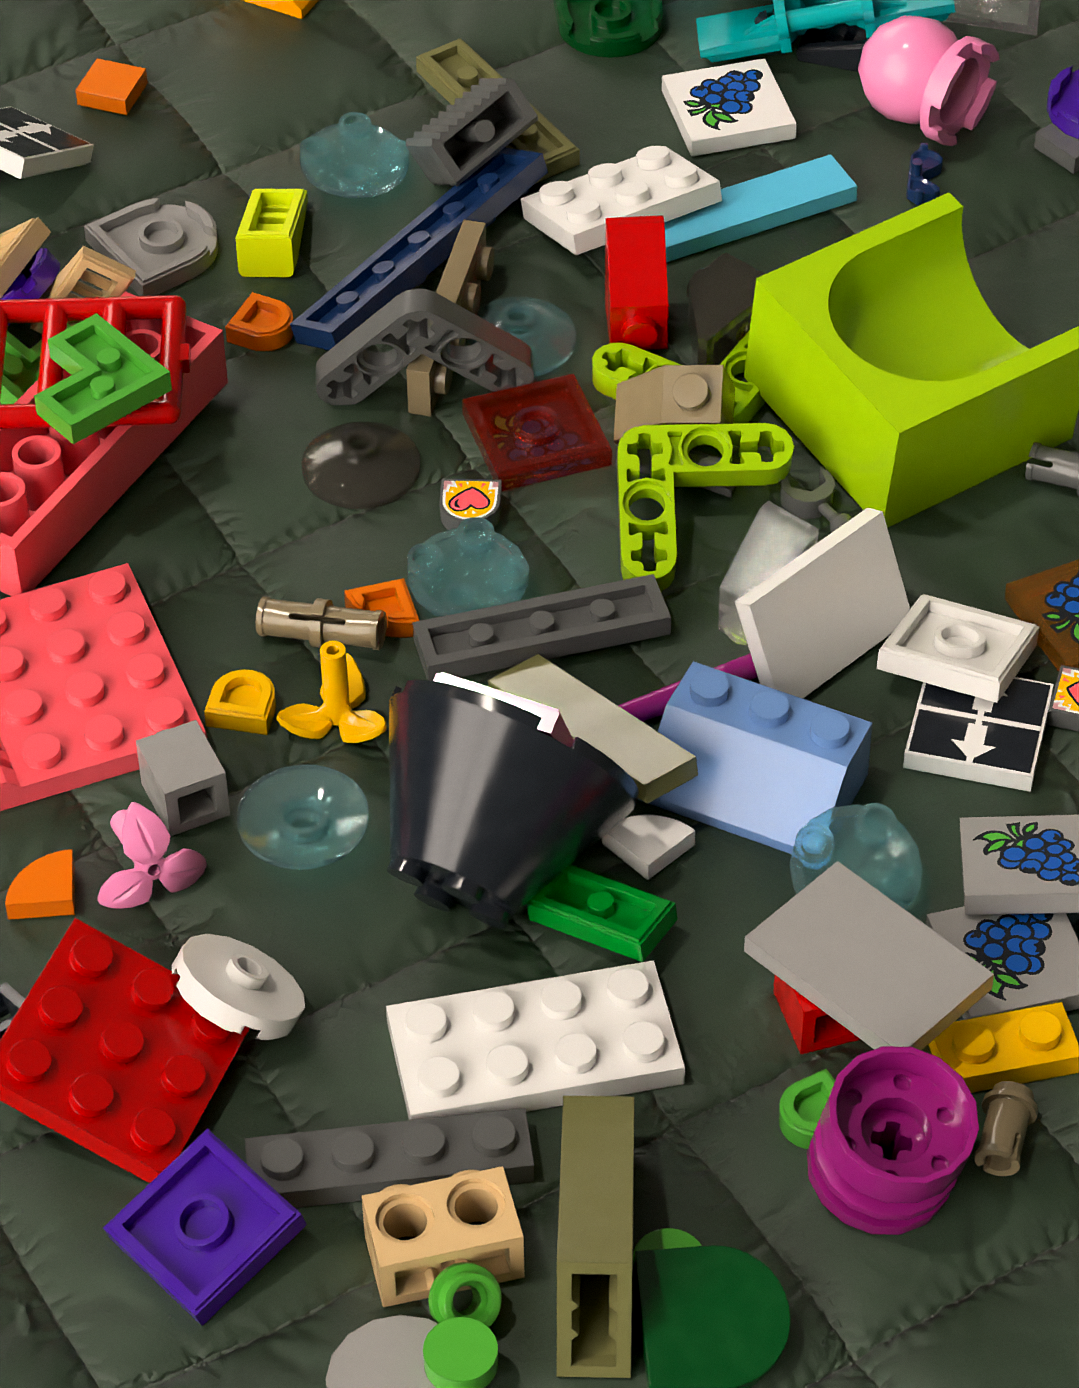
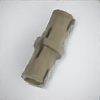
M265 596L260 599L257 607L256 632L259 636L266 637L269 635L309 640L311 647L318 648L325 642L339 641L344 645L373 648V650H381L386 637L387 616L383 610L370 611L336 607L333 605L332 600L317 598L311 604L270 599V597Z

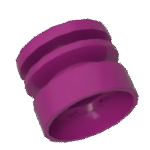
M882 1046L856 1056L837 1075L807 1150L809 1181L822 1205L844 1224L870 1234L901 1235L926 1225L945 1206L949 1194L955 1186L957 1177L961 1174L972 1152L979 1131L976 1101L963 1077L941 1058L913 1047Z

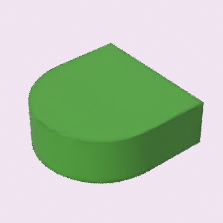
M827 1068L792 1084L784 1091L780 1099L779 1126L781 1132L791 1143L804 1149L809 1147L816 1125L835 1082Z

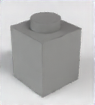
M197 720L136 740L141 784L170 836L230 815L226 772Z

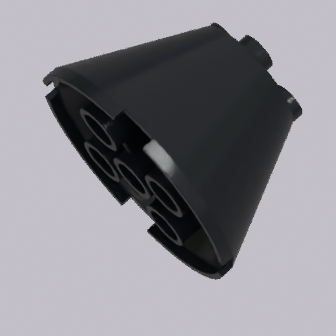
M408 680L403 692H401L402 689L398 686L395 687L389 700L390 863L387 872L406 883L417 886L414 896L425 904L449 912L453 904L456 903L469 908L470 915L479 921L504 929L510 916L515 914L633 811L639 798V789L630 775L607 755L579 737H575L570 748L538 731L537 727L542 717L492 696L452 684L429 680Z

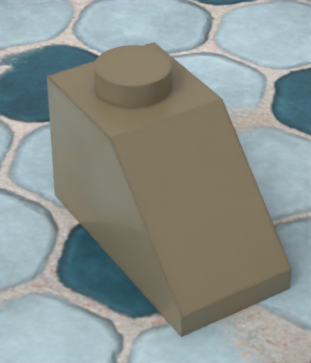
M664 365L618 383L614 423L615 444H619V440L625 431L642 425L733 424L735 385L724 365Z

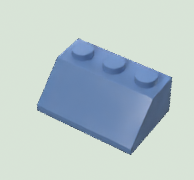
M693 661L666 704L658 732L696 756L698 776L648 804L818 864L868 775L872 722Z

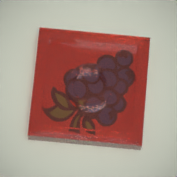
M574 373L462 399L463 416L493 480H501L502 491L612 465V449Z

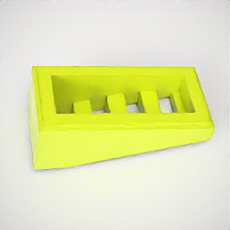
M252 190L235 238L238 272L241 276L291 277L293 275L298 260L308 203L307 190Z

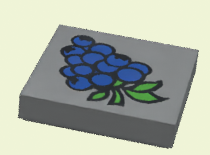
M1079 815L960 818L965 915L1079 913Z
M963 906L927 914L926 925L994 974L992 990L962 1015L964 1020L1058 1002L1063 1003L1066 1012L1079 1009V940L1066 913L965 915V907Z

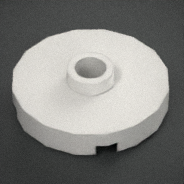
M213 934L190 937L182 946L172 964V974L180 975L176 986L183 999L201 1016L224 1030L241 1034L246 1026L261 1030L257 1036L260 1040H273L285 1037L295 1026L305 1009L304 993L294 977L270 956L236 939Z

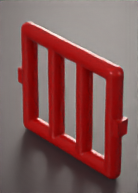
M177 295L0 300V399L8 323L43 322L38 394L63 380V368L50 358L48 339L66 330L67 322L83 321L97 313L126 336L127 320L162 319L160 364L170 371L172 390L108 426L160 425L177 422L181 416L183 373H190L191 366L190 344H185L187 309L185 300ZM0 404V429L51 428L47 422L37 415L35 404Z

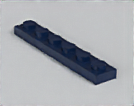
M505 147L459 186H453L291 322L290 326L296 343L329 351L397 295L421 285L426 280L427 275L449 258L463 220L486 223V227L490 226L495 221L496 216L515 200L525 196L529 192V188L548 173L543 153Z

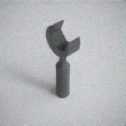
M820 467L819 487L813 491L792 488L787 476L781 480V505L792 516L802 519H816L824 516L830 523L831 532L852 519L847 513H837L832 508L835 496V481L831 473Z

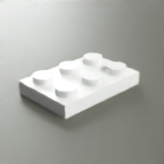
M650 146L638 151L633 158L616 164L605 163L594 166L588 171V174L570 181L547 183L540 188V192L520 199L525 220L573 254L579 255L605 245V218L664 215V222L721 202L722 195L718 179L666 146Z

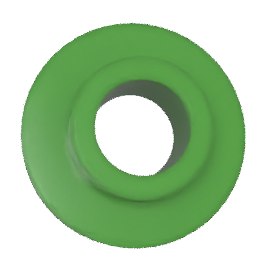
M469 1262L456 1263L445 1268L435 1278L429 1292V1309L432 1318L437 1324L450 1318L467 1317L478 1320L489 1328L496 1320L502 1303L501 1289L494 1275L484 1267ZM469 1286L473 1293L472 1302L467 1309L457 1312L453 1305L454 1294L459 1288Z

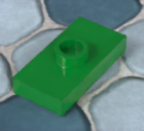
M573 865L566 868L527 902L530 921L643 962L678 920L675 902Z

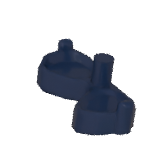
M921 143L920 148L910 158L906 198L916 205H922L940 197L939 187L929 181V179L941 174L943 158L939 153L929 150L928 143Z

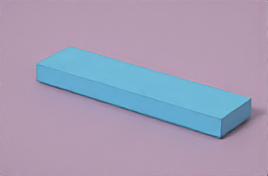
M830 154L721 189V202L664 222L666 262L857 201L858 186Z

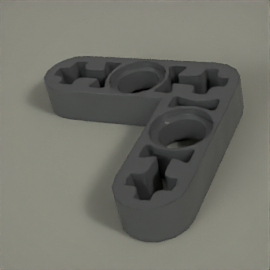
M411 289L397 295L322 355L316 363V392L321 400L331 405H352L362 401L421 354L498 394L519 393L527 389L534 380L533 352L527 343L438 293L427 289ZM459 338H472L477 341L475 344L468 346H454L450 344V341ZM376 344H387L394 347L386 352H371L366 349Z

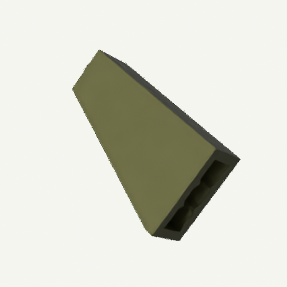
M563 1095L557 1240V1377L631 1378L634 1097Z

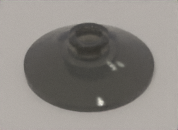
M365 421L341 424L322 432L307 446L301 463L304 482L314 495L329 504L349 509L375 508L399 499L414 486L421 468L420 454L417 446L405 433L386 424Z

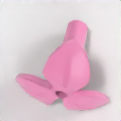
M131 802L127 810H120L112 816L110 825L122 843L124 853L134 862V868L112 874L100 888L97 900L100 905L116 909L133 908L149 902L152 894L153 880L157 879L171 893L184 890L193 885L204 873L207 866L206 859L197 851L186 848L163 858L171 837L166 826L152 811L137 802Z

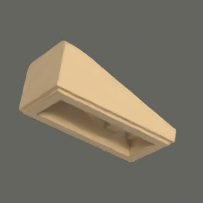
M83 246L56 276L53 283L39 299L82 298L71 291L84 297H120L134 280L136 270ZM86 268H89V269H91V270H93V271H95V272H97V273H99V274H101V275H98V274H96V273H94V272H92V271H90V270H88V269H86ZM79 279H82V280H84V281H86V282H89V283H91V284H93V285H95V286H97V287H99V288H101V289H103V290H102V291L97 290V289H95V288H93V287H91V286H89V285H87V284H85V283H83V282H81V281H78V280H79ZM81 321L67 322V323H68L70 326H74L75 324H77V323H79V322H81ZM43 322L31 323L30 329L42 334Z

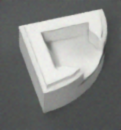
M658 815L631 816L624 818L602 837V844L649 880L695 845V830L680 821Z

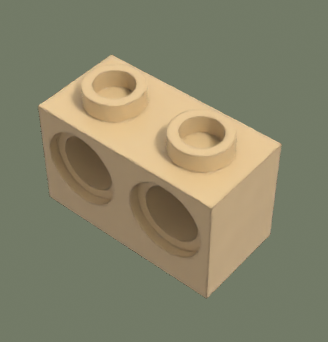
M503 1166L482 1171L464 1170L448 1178L415 1185L397 1184L386 1187L380 1192L362 1195L365 1239L383 1308L429 1298L431 1286L438 1274L456 1263L469 1262L482 1266L494 1275L498 1283L524 1278V1237ZM472 1222H484L485 1224H481V1225H471V1224H469V1223H472ZM405 1236L415 1237V1238L410 1239V1240H399V1239H398V1238H400V1237H405ZM463 1286L459 1288L456 1292L468 1290L471 1288L469 1286Z

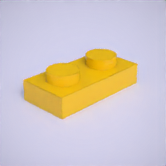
M1062 1002L955 1021L928 1044L932 1055L941 1058L963 1077L971 1093L993 1089L995 1084L1002 1081H1013L1022 1084L1079 1073V1043Z

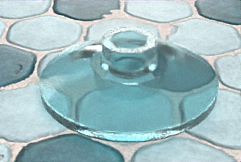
M508 297L489 302L478 310L477 316L521 339L531 347L534 377L545 375L562 366L575 349L576 330L573 321L561 308L550 302L531 297ZM466 338L465 346L473 345L477 341L472 338Z
M293 765L266 774L248 788L239 803L237 811L238 831L243 843L251 853L271 865L295 870L323 867L342 859L358 846L366 833L369 823L368 803L361 788L345 774L319 765Z

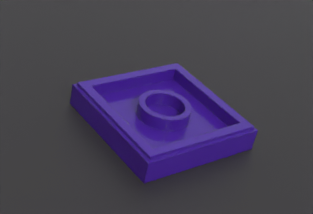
M207 1128L110 1220L103 1229L123 1252L203 1326L286 1246L307 1223L297 1209Z

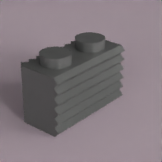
M479 78V85H471V92H463V98H455L454 105H447L446 111H439L438 118H431L430 125H423L422 131H415L414 138H406L405 146L434 186L451 185L453 187L455 185L457 187L538 121V115L514 79Z

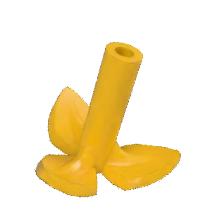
M328 641L320 647L322 673L320 695L324 703L320 707L305 703L292 705L280 711L276 718L279 724L292 734L309 739L323 738L329 733L332 725L339 726L340 737L346 743L368 741L378 737L387 730L386 720L377 712L371 710H352L359 706L366 698L365 682L357 663L351 655L346 653L345 646L339 641Z

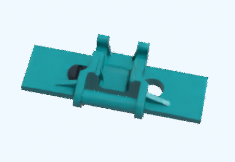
M773 0L771 5L696 18L701 59L706 58L711 62H719L757 54L777 55L792 52V45L797 41L798 35H803L808 29L812 28L825 29L840 23H846L849 26L857 25L865 29L866 38H870L880 25L901 16H921L944 21L951 13H955L956 10L954 0Z

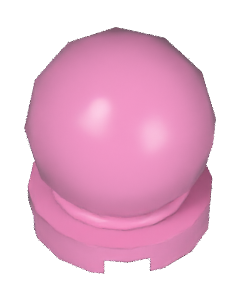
M901 16L880 25L864 44L858 72L864 93L871 106L884 117L908 124L920 123V129L925 137L942 145L954 146L957 144L955 134L962 127L972 131L977 126L990 103L997 81L988 78L990 61H998L999 54L994 45L979 38L965 36L958 40L954 32L938 20L921 16Z

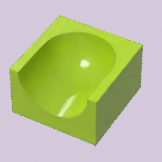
M950 192L756 278L744 378L748 382H753L760 389V396L863 510L871 508L883 511L887 528L1031 459L1029 453L1034 442L1055 447L1072 439L1079 411V326L1031 349L1022 345L1005 330L987 306L972 275L963 241V206Z

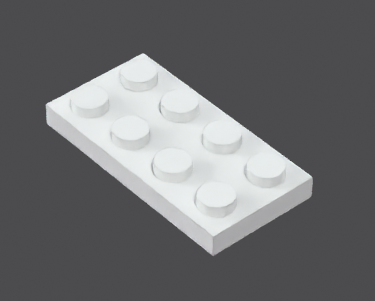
M654 960L386 1006L387 1024L409 1120L525 1108L526 1112L562 1106L563 1095L620 1096L685 1084V1066Z

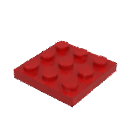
M74 918L0 1039V1101L142 1180L151 1183L181 1154L250 1028L245 1026L241 1034L234 1031L224 1030L204 1018L180 994L176 986L180 975L172 974L171 970L81 920Z

